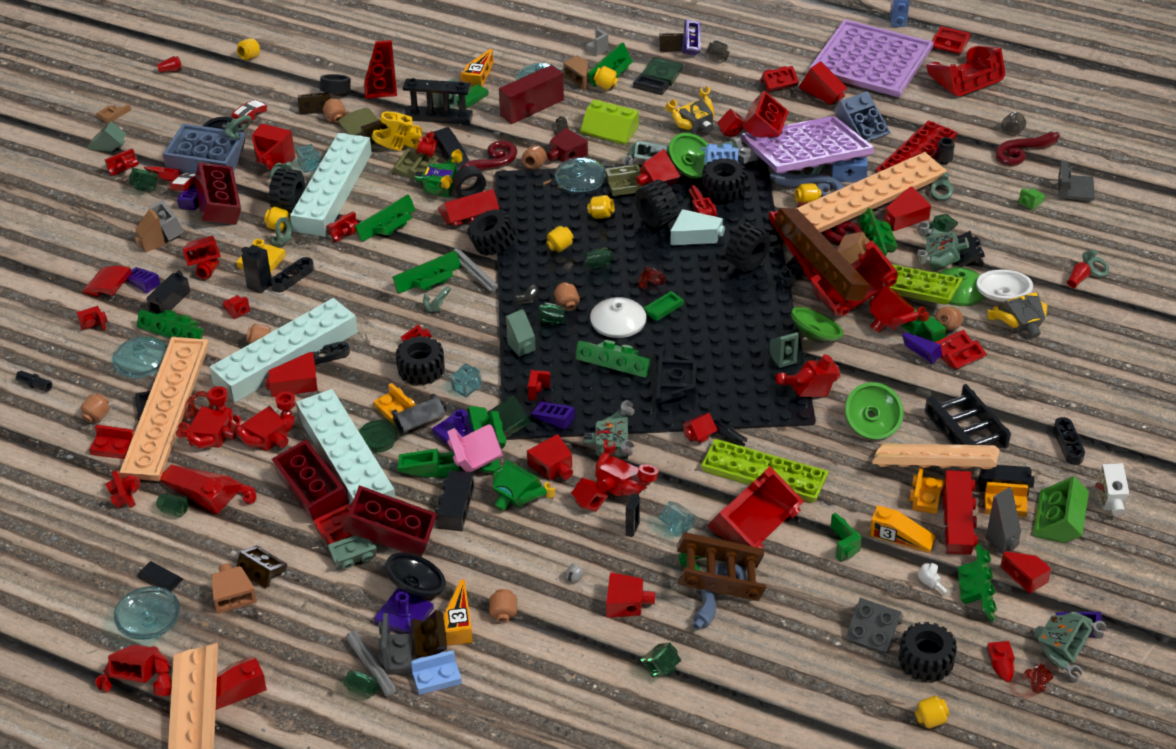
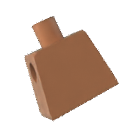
M225 563L219 567V572L212 575L213 599L217 614L257 603L254 587L242 567L232 568L230 564Z

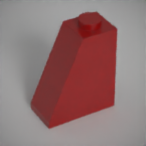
M822 61L810 68L799 85L801 90L830 105L836 101L839 103L845 97L844 93L848 89Z
M911 186L886 207L884 221L891 226L893 231L929 220L931 205Z
M308 352L268 370L269 378L265 379L266 388L271 390L272 397H276L277 394L284 391L293 394L318 391L313 352Z

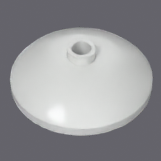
M992 270L978 277L976 287L986 298L1004 303L1008 299L1032 293L1033 282L1026 275L1016 271Z
M614 297L598 303L591 311L590 320L593 328L600 334L612 338H624L638 333L644 327L646 313L644 308L637 302L628 298Z

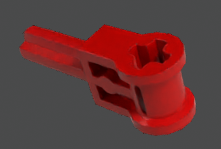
M433 131L426 133L425 137L421 136L416 154L421 153L428 155L430 158L433 157L437 141L434 140Z
M692 186L688 190L693 199L692 210L696 213L717 217L716 207L712 204L710 198H703L699 189Z

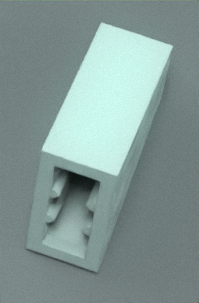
M682 209L671 229L670 244L717 243L725 231L723 218Z

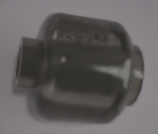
M714 40L709 43L705 54H708L707 58L709 60L722 63L723 60H727L730 51H728L727 44Z
M1011 112L1002 120L1001 127L1007 135L1016 136L1025 129L1027 123L1021 113Z

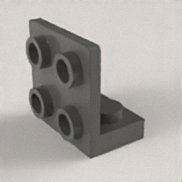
M1061 160L1058 174L1059 198L1094 201V178L1071 175L1068 161Z
M860 597L846 638L887 653L897 624L902 623L904 615L901 611Z
M383 613V621H379V635H381V639H378V652H382L380 653V665L385 667L387 675L412 674V634H391L388 613Z

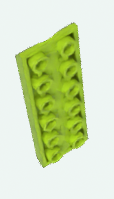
M893 265L898 272L897 282L889 288L895 290L900 296L946 305L951 301L963 278Z
M718 439L713 441L701 464V468L707 473L748 485L771 466L803 501L810 503L817 500L829 474L827 470Z

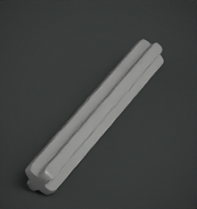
M455 248L453 251L457 252L460 264L488 291L495 292L498 285L460 249Z
M352 631L346 635L347 641L384 695L389 697L395 694L394 684L358 632Z

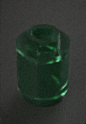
M605 247L590 250L589 253H585V259L588 267L597 268L610 265L611 261H613L612 251H608V248Z
M548 302L540 305L538 310V316H540L541 320L556 324L564 323L567 315L566 308Z
M162 493L157 498L156 506L163 513L181 517L188 510V503L185 497L171 493Z
M350 670L344 679V686L347 687L348 691L365 698L374 696L379 687L376 677L359 670Z

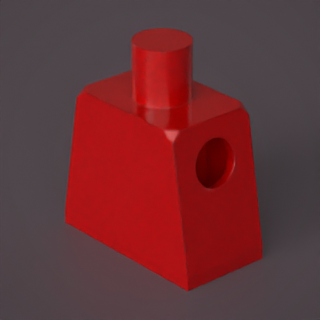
M663 149L642 164L640 168L641 174L636 176V182L639 186L655 180H662L670 186L677 183L680 175Z
M213 235L188 242L182 249L188 266L221 257Z
M558 434L527 450V465L548 480L558 476L567 480L572 476V454Z
M610 572L606 600V618L641 615L642 604H655L656 592L643 591L642 578Z

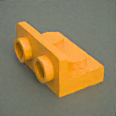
M390 383L388 385L389 393L374 400L373 404L396 427L392 419V410L396 409L399 413L415 406V403L399 387L397 388L393 383Z
M919 468L918 475L914 474L912 486L916 488L911 489L909 501L913 502L912 510L937 514L943 480L922 476L923 468Z
M987 482L984 494L985 514L991 513L993 497L1010 487L1013 491L1018 517H1027L1028 485Z

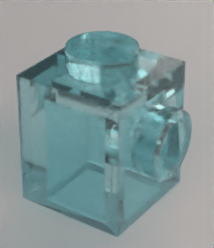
M312 144L296 148L297 161L303 172L307 173L317 170L320 165L321 155L319 152H316Z
M465 363L451 375L452 390L467 398L481 386V372L477 368Z
M668 501L658 519L667 524L666 528L675 534L678 532L687 533L693 527L696 515L679 503Z

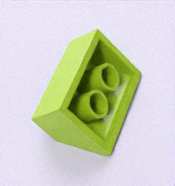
M593 99L586 109L580 134L626 145L639 127V111Z

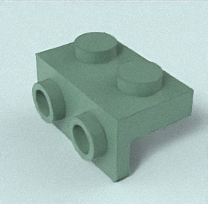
M356 535L328 545V550L337 570L351 568L360 561H370L376 556L377 552L376 545H373L372 541Z

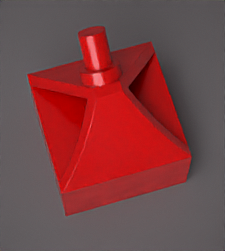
M262 123L252 134L256 162L264 164L269 170L277 163L284 164L295 159L291 130Z

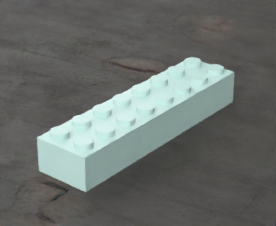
M346 133L337 134L290 215L293 232L326 237L328 233L326 225L334 223L372 154L370 137Z
M332 298L211 365L209 368L212 382L215 386L226 388L228 398L235 403L265 386V379L269 378L268 370L308 352H313L314 354V351L317 352L319 350L320 353V349L323 346L344 341L358 333L356 316L336 299Z
M333 389L296 402L300 422L325 464L344 487L351 505L359 485L395 498L393 486Z

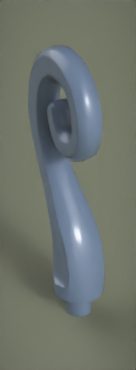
M772 172L770 178L775 180L776 184L784 187H798L800 184L820 183L817 187L821 190V197L830 194L823 192L829 191L830 186L835 191L844 188L840 181L826 175H793L790 173L779 174Z
M727 563L715 565L716 574L726 576ZM735 564L736 578L747 581L744 569ZM701 589L703 605L694 615L695 622L692 624L696 630L707 628L715 617L716 602L712 591Z

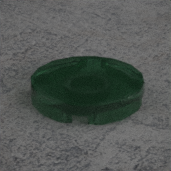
M385 420L370 421L359 430L369 449L375 453L391 449L398 439L396 427Z

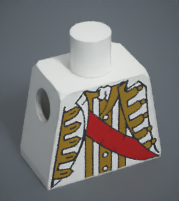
M1123 463L1103 464L1095 483L1101 507L1103 510H1112L1114 516L1123 515L1125 513L1124 506L1129 496Z

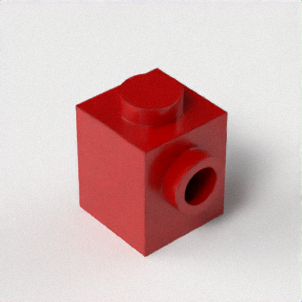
M730 108L717 122L721 128L719 131L726 137L728 135L736 137L744 128L742 127L744 119Z
M710 413L701 414L682 424L684 435L690 442H704L709 439L708 435L718 431Z
M583 477L571 492L576 499L575 502L580 507L597 512L608 497L605 492H601L598 489V484L595 481Z

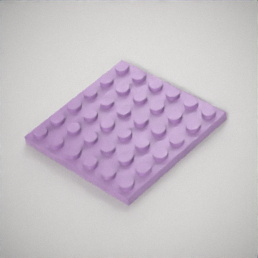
M844 19L809 67V70L822 61L841 82L900 97L933 48L934 42Z
M835 116L784 125L779 137H754L750 133L741 134V140L779 174L787 173L789 170H802L804 167L809 166L818 167L824 163L834 164L839 160L849 161L854 157L863 158L869 154H874V147Z

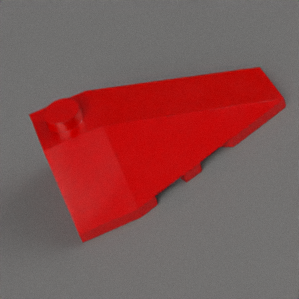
M392 40L375 41L364 80L365 99L397 96Z
M172 464L162 473L160 482L216 515L230 502L243 485L227 475Z
M251 656L232 663L217 674L215 710L267 691L263 671L255 657Z

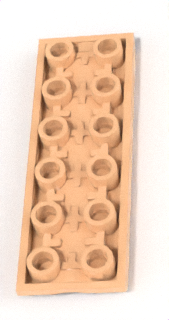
M883 443L878 447L872 463L878 464L880 467L919 465L921 468L960 466L963 469L972 467L992 469L997 467L1000 450L994 445Z
M217 642L174 654L168 749H214L218 662Z

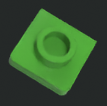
M1023 188L1020 190L1018 203L1034 210L1045 201L1046 195L1033 188L1029 190Z

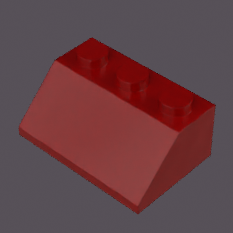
M764 90L751 103L742 127L754 137H779L789 111Z
M494 189L448 201L438 207V211L447 225L452 224L453 227L463 224V221L469 219V222H472L475 217L488 210L500 209Z

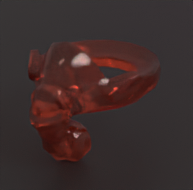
M646 266L644 272L639 276L638 284L641 288H645L647 285L645 280L656 285H664L667 279L660 271Z
M198 391L189 397L187 411L184 414L185 418L190 419L197 415L199 409L196 408L194 401L199 396L208 399V392ZM209 402L208 408L213 409L214 405Z
M1041 663L1035 665L1033 669H1026L1024 672L1025 677L1031 678V688L1035 694L1045 691V684L1053 679V673Z

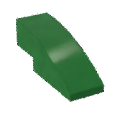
M930 315L927 321H920L917 318L915 321L901 325L910 334L918 337L921 336L932 342L945 338L946 327Z
M438 449L399 454L397 469L398 472L410 475L448 478L450 470L462 472L463 468L461 466L458 467L454 462V452L439 454Z

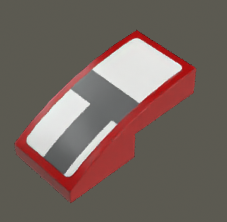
M252 100L237 108L231 117L237 119L241 116L249 115L252 120H255V114L267 111V105L260 101Z
M184 173L176 177L170 183L171 190L187 191L191 185H195V173Z

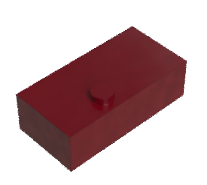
M552 64L499 88L500 116L510 124H514L564 100L563 73Z
M199 162L194 181L202 221L237 225L241 204L233 167Z
M307 439L272 458L278 476L312 521L349 503L344 487Z
M359 485L342 531L403 553H411L422 557L437 513Z

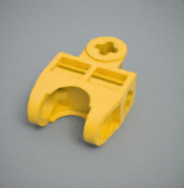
M389 111L381 114L380 121L386 124L388 128L373 131L372 139L376 143L397 151H401L404 145L411 148L418 147L423 131L420 126L413 125L411 116Z

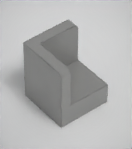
M598 28L595 30L596 39L586 44V50L596 56L608 51V34Z

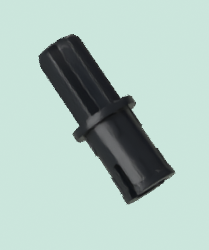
M24 371L16 373L15 379L29 385L30 388L35 387L49 392L53 386L51 380L41 378L38 374H30Z
M714 420L718 430L716 433L721 435L723 440H729L733 444L743 447L746 445L743 441L747 442V437L736 432L734 427H728L721 421Z

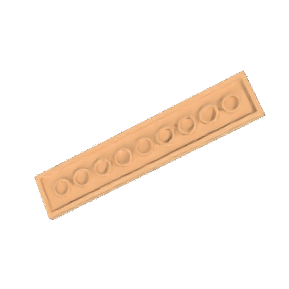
M924 152L796 209L821 233L865 213L868 208L874 209L896 199L911 186L917 190L937 181L947 170Z
M171 337L119 472L121 478L131 475L138 477L139 480L160 481L176 438L178 425L182 422L209 347L207 339Z

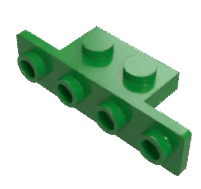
M624 42L615 47L587 72L593 87L597 86L593 79L598 68L606 66L616 71V78H618L620 73L627 70L628 66L633 63Z
M405 195L355 225L360 241H365L375 234L387 236L392 234L393 230L397 227L405 226L407 221L412 219L410 213L415 211L410 195Z
M868 208L865 213L861 214L859 222L866 238L869 241L873 240L885 256L887 255V250L894 252L898 246L891 226L885 221L876 220L871 208Z
M451 251L399 273L392 278L397 293H402L414 287L423 291L429 290L434 284L447 282L448 278L453 277L452 271L460 268L461 264L457 252Z
M139 310L137 328L168 338L202 339L204 330L197 327L198 321L191 319V316L177 315L172 310H165L159 314Z
M605 340L598 345L579 341L577 345L575 359L641 377L648 376L650 365L649 358L638 356L639 351L633 350V347L629 345L618 346L615 345V342Z
M469 406L467 410L472 431L474 432L486 425H491L502 450L506 445V437L503 433L499 413L491 411L488 415L485 407ZM499 458L482 466V472L494 473L495 470L501 467Z
M978 544L976 545L977 561L958 566L961 601L964 604H968L982 599L983 611L990 621H994L997 607L993 600V595H995V590L991 583L993 573L989 567L991 557L988 550H984Z

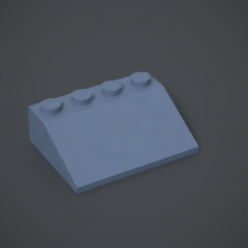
M183 123L163 153L165 167L180 169L179 172L196 174L198 163L201 162L231 166L234 172L246 134L238 132L241 139H231V137L226 136L224 129Z

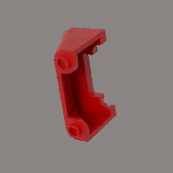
M980 45L971 47L966 53L967 62L958 66L956 64L941 65L936 61L926 64L928 75L955 96H962L1003 80L1005 77L1001 47Z
M873 240L865 244V253L863 255L859 253L858 260L851 264L870 284L863 301L845 300L825 278H821L818 274L810 278L813 293L836 316H845L851 309L879 293L884 285L891 287L897 282V270Z
M769 466L738 497L719 512L707 527L726 541L763 548L762 542L789 516L793 519L801 511L799 506L804 501Z

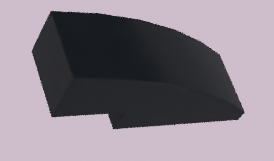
M449 127L433 132L434 140L437 141V146L442 151V157L445 161L453 158L451 154L459 149L463 156L462 162H456L457 171L469 162L463 147Z

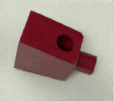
M564 128L549 142L550 151L547 153V157L550 161L558 159L568 164L588 155V141L568 128Z

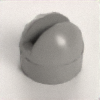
M571 564L566 571V578L568 581L571 580L572 583L580 581L584 576L582 569L575 564Z

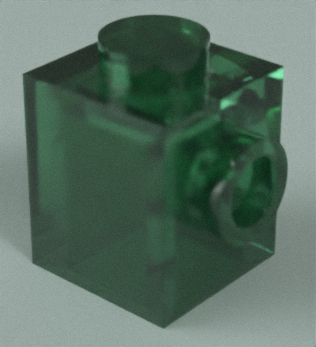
M132 168V172L129 175V184L135 186V190L145 192V189L155 190L158 174Z
M670 642L657 644L641 658L651 677H662L671 674L676 670L675 666L682 661L678 656L677 649Z

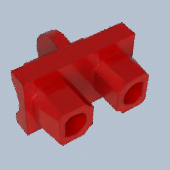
M133 148L104 159L111 176L139 165Z
M352 211L347 215L344 214L339 220L326 225L328 234L332 236L334 242H338L347 235L352 236L355 234V225L358 224L356 213Z
M115 470L112 472L114 479L105 484L108 491L113 495L110 497L111 502L116 508H120L125 504L132 508L136 505L132 493L137 492L141 482L136 476L128 475L126 479L121 478L119 471Z

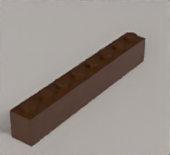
M780 208L774 224L845 300L863 301L870 284L798 209Z

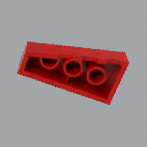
M946 470L941 496H943L942 509H945L943 521L944 525H948V527H945L946 554L972 555L973 548L978 543V536L974 534V528L977 526V517L973 516V510L976 509V498L972 497V492L975 491V479H971V471Z

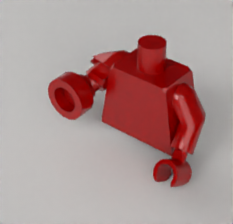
M886 285L873 298H870V312L876 317L870 327L880 333L884 326L895 330L905 323L917 320V318L920 321H927L929 319V313L926 312L924 307H919L917 312H915V309L903 297Z
M825 354L820 361H807L795 375L787 376L786 373L775 375L776 384L783 386L791 385L799 397H827L833 383L841 378L839 366L834 363L829 355Z
M216 386L208 391L209 402L216 406L215 410L202 406L190 426L184 422L178 425L176 431L178 438L186 437L190 446H196L199 449L219 448L226 438L234 440L237 438V430H231L227 425L229 419L233 420V410L230 407L227 408L225 404L228 400V393L224 387Z
M288 391L277 394L275 401L277 408L282 410L280 416L271 406H268L241 425L240 416L234 415L233 421L236 424L229 419L228 428L231 430L236 429V434L247 446L261 448L265 451L270 450L276 445L284 448L289 442L287 438L288 432L295 421V416H292L291 411L296 405L295 396Z
M608 439L604 441V453L600 454L595 465L596 483L601 492L608 491L619 497L624 495L631 496L632 493H641L647 489L648 485L657 480L659 470L656 467L644 464L637 468L614 456L610 457L609 455L613 454L616 450L615 442L611 447H608Z
M130 645L108 655V663L103 670L104 675L98 676L95 683L99 690L103 688L105 692H108L112 688V684L109 681L110 677L146 683L151 677L158 674L157 681L153 683V692L157 696H169L172 690V679L168 675L171 666L168 659L160 653L156 646Z

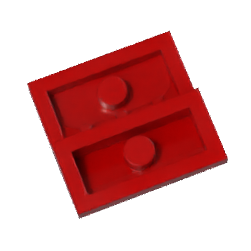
M940 26L932 40L934 42L933 48L961 54L969 42L971 33Z
M125 266L103 267L82 291L85 294L99 297L102 293L114 295L132 274L131 268Z
M964 330L935 342L941 345L942 356L940 358L955 370L987 356L977 340L972 341Z
M350 503L313 520L315 528L328 545L354 536L342 531L351 508Z

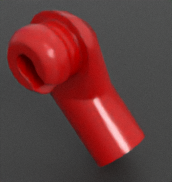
M245 484L240 487L238 493L244 495L243 500L245 503L253 504L257 500L255 488Z

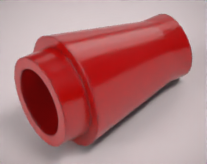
M172 56L158 63L157 67L160 73L182 69V64L179 56Z
M217 258L201 262L196 266L195 273L200 279H209L220 262Z
M1079 262L1074 265L1071 275L1067 280L1069 287L1076 288L1090 276L1091 269L1088 264Z

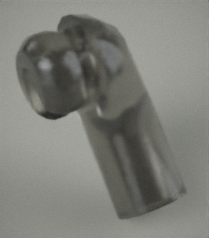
M560 116L556 119L555 123H558V128L554 131L555 136L564 128L569 129L565 117Z
M531 285L524 294L515 295V303L533 302L538 295V288Z

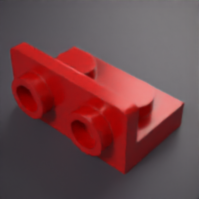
M783 66L775 70L768 69L763 72L760 78L761 83H765L768 92L798 86L799 84L793 66Z
M96 425V437L89 449L90 455L125 459L134 436V431L127 428Z

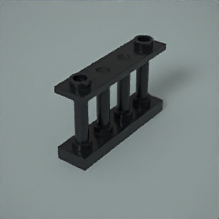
M406 78L403 91H410L411 105L408 106L405 115L411 116L412 121L470 125L473 110L466 109L465 95L469 94L471 83ZM417 92H426L427 107L418 106ZM433 93H442L443 108L434 107ZM449 94H458L459 109L450 108Z
M967 384L963 385L960 397L940 403L934 396L926 398V415L953 445H987L999 441L1004 448L1009 447L1010 430L1000 422ZM963 403L969 408V410L953 416L946 411ZM975 415L981 421L965 428L960 427L957 423ZM985 428L992 433L975 441L968 436Z

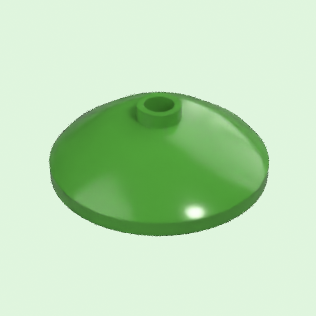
M680 133L669 143V158L680 173L690 178L700 179L702 178L705 152L701 151V147H707L708 143L695 134Z
M952 267L939 272V274L963 278L962 283L948 304L971 306L985 298L976 287L977 279L980 276L976 271L964 267Z
M794 307L791 311L793 322L805 334V337L810 340L836 341L841 339L844 334L842 328L835 321L822 313L805 307Z
M868 382L857 386L849 394L845 403V417L849 426L854 432L866 439L881 440L888 438L898 430L903 420L904 411L899 396L890 387L881 383ZM868 412L873 413L874 417H869Z

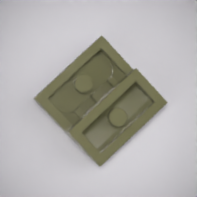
M363 108L345 115L338 122L349 135L358 136L361 134L360 126L378 121L379 119L369 108Z
M407 148L392 172L403 177L415 179L417 171L425 172L429 164L437 163L439 157L433 155L430 158L428 155L416 154L415 151Z
M638 164L605 169L612 196L636 193L639 188L646 185L639 186L636 182V176L641 174Z

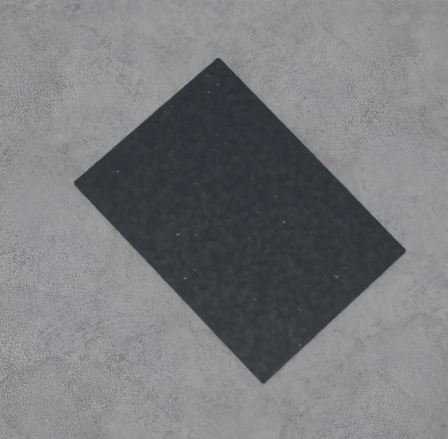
M758 159L745 164L742 163L746 171L745 191L737 199L721 201L710 198L712 204L716 207L717 217L723 218V226H725L724 234L722 237L720 236L717 243L686 245L670 244L671 229L677 219L655 229L650 227L641 218L635 204L636 193L612 196L605 169L621 167L623 165L502 170L495 172L496 198L499 208L507 213L516 229V238L512 241L513 243L506 250L497 253L502 429L506 440L551 438L557 434L560 437L584 436V433H596V422L612 416L621 409V404L626 400L633 404L632 408L634 409L633 415L628 416L626 414V417H628V434L683 432V423L705 413H710L713 421L717 419L728 427H734V429L812 426L816 424L812 397H799L791 385H778L775 379V375L778 373H786L787 376L795 375L804 366L805 361L800 335L798 338L797 363L779 368L769 354L770 339L796 332L799 334V330L791 317V311L794 308L791 288L782 287L776 282L778 272L786 265L781 237L769 219V213L776 211L767 164L763 160ZM678 171L680 175L679 180L676 184L669 186L678 200V212L680 214L682 209L694 212L692 210L693 199L688 190L695 186L699 189L703 198H708V195H705L702 190V178H690ZM565 174H568L571 177L569 179L567 177L561 179H554ZM551 180L550 183L543 186V182ZM568 183V186H566V187L556 188V187H558L560 184ZM607 195L614 202V213L609 218L594 219L592 214L588 213L587 205L590 204L592 197ZM746 222L755 224L771 236V244L766 257L757 268L750 272H744L729 263L725 257V249L730 237L740 225ZM557 226L567 227L574 237L572 245L561 253L555 250L551 251L546 244L548 242L547 234ZM561 283L573 284L580 297L579 304L571 311L559 309L554 299L553 293ZM670 291L684 300L683 306L658 321H655L646 314L644 327L638 333L629 337L612 338L604 336L591 325L590 315L592 309L598 303L609 298H628L637 302L643 308ZM523 309L535 335L536 350L519 357L508 345L506 316ZM605 340L615 342V345L632 346L633 350L639 351L638 356L650 359L648 376L641 377L577 360L575 356L578 342L585 341L598 345ZM660 347L666 348L665 352L673 355L679 353L684 357L697 360L696 393L656 404ZM531 370L550 372V388H541V393H537L536 401L528 400V383ZM540 402L575 408V418L566 429L531 416V413Z

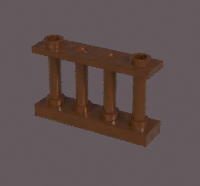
M683 532L677 544V552L686 554L687 568H684L678 580V585L759 601L766 590V585L756 583L755 568L757 569L764 557V549ZM695 556L707 558V572L695 570ZM715 560L727 562V576L716 574ZM735 564L747 566L748 581L736 579Z

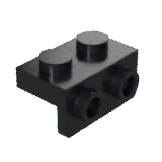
M971 231L957 236L958 239L966 237L969 242V248L960 250V259L958 260L960 267L975 260H978L981 266L984 265L983 257H985L982 248L979 247L981 242L978 236H974Z

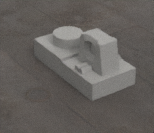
M737 137L730 138V141L736 143L739 148L738 161L745 164L758 160V155L754 151L743 147L741 139Z

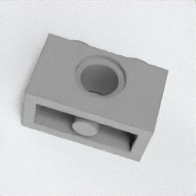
M163 200L148 208V210L152 208L159 217L162 232L169 241L184 232L178 219Z

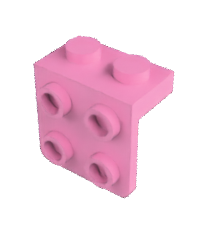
M486 425L464 437L455 428L447 431L450 438L448 444L455 453L453 456L454 462L466 472H472L502 456L495 431L491 425Z

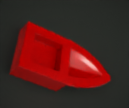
M144 167L148 172L158 175V178H163L164 181L168 182L178 177L180 169L165 167Z
M1010 641L988 643L987 651L994 671L1004 681L1010 682L1014 675L1015 660Z

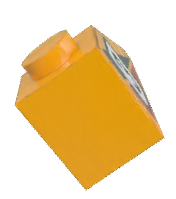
M489 49L468 63L464 71H461L460 80L471 83V87L476 84L483 87L494 63L493 49Z
M877 505L871 519L869 536L927 553L931 552L936 536L899 511Z
M465 579L460 580L443 615L447 646L473 643Z

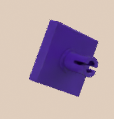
M464 409L456 410V412H453V415L432 428L433 434L448 446L450 438L447 431L455 428L462 437L473 432L469 415Z
M396 589L374 617L375 624L379 625V621H383V613H388L391 631L398 634H412L411 621L413 619L425 621L434 610V605L429 601Z

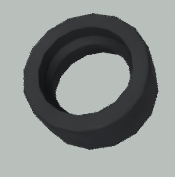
M340 74L322 75L320 77V90L332 94L348 93L351 90V78Z
M475 166L462 167L452 178V187L460 198L483 192L486 187L484 175ZM477 177L476 182L471 187L461 189V185L466 179Z

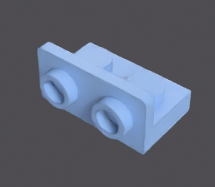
M707 144V147H701V151L705 152L704 165H707V162L719 158H730L738 162L739 148L732 147V144H722V147H717V144Z
M453 650L411 661L412 675L419 695L462 684Z

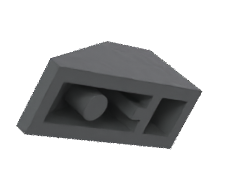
M1010 487L993 497L986 540L1002 554L1006 551L1014 550L1020 543L1021 528L1013 491Z

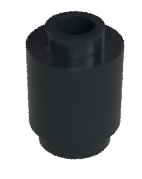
M943 137L938 142L936 159L941 163H948L953 160L955 148L953 139Z

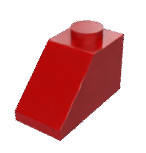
M1007 551L1002 555L1000 567L1029 594L1049 582L1051 568L1037 555Z

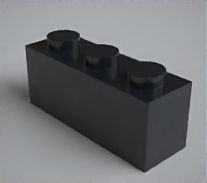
M450 470L448 478H444V492L440 493V506L435 510V513H437L435 520H438V529L463 531L475 487L473 473Z

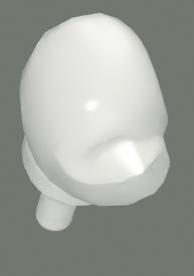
M934 563L923 564L919 569V580L931 589L938 588L946 595L948 591L940 584L942 578L937 573L938 565Z

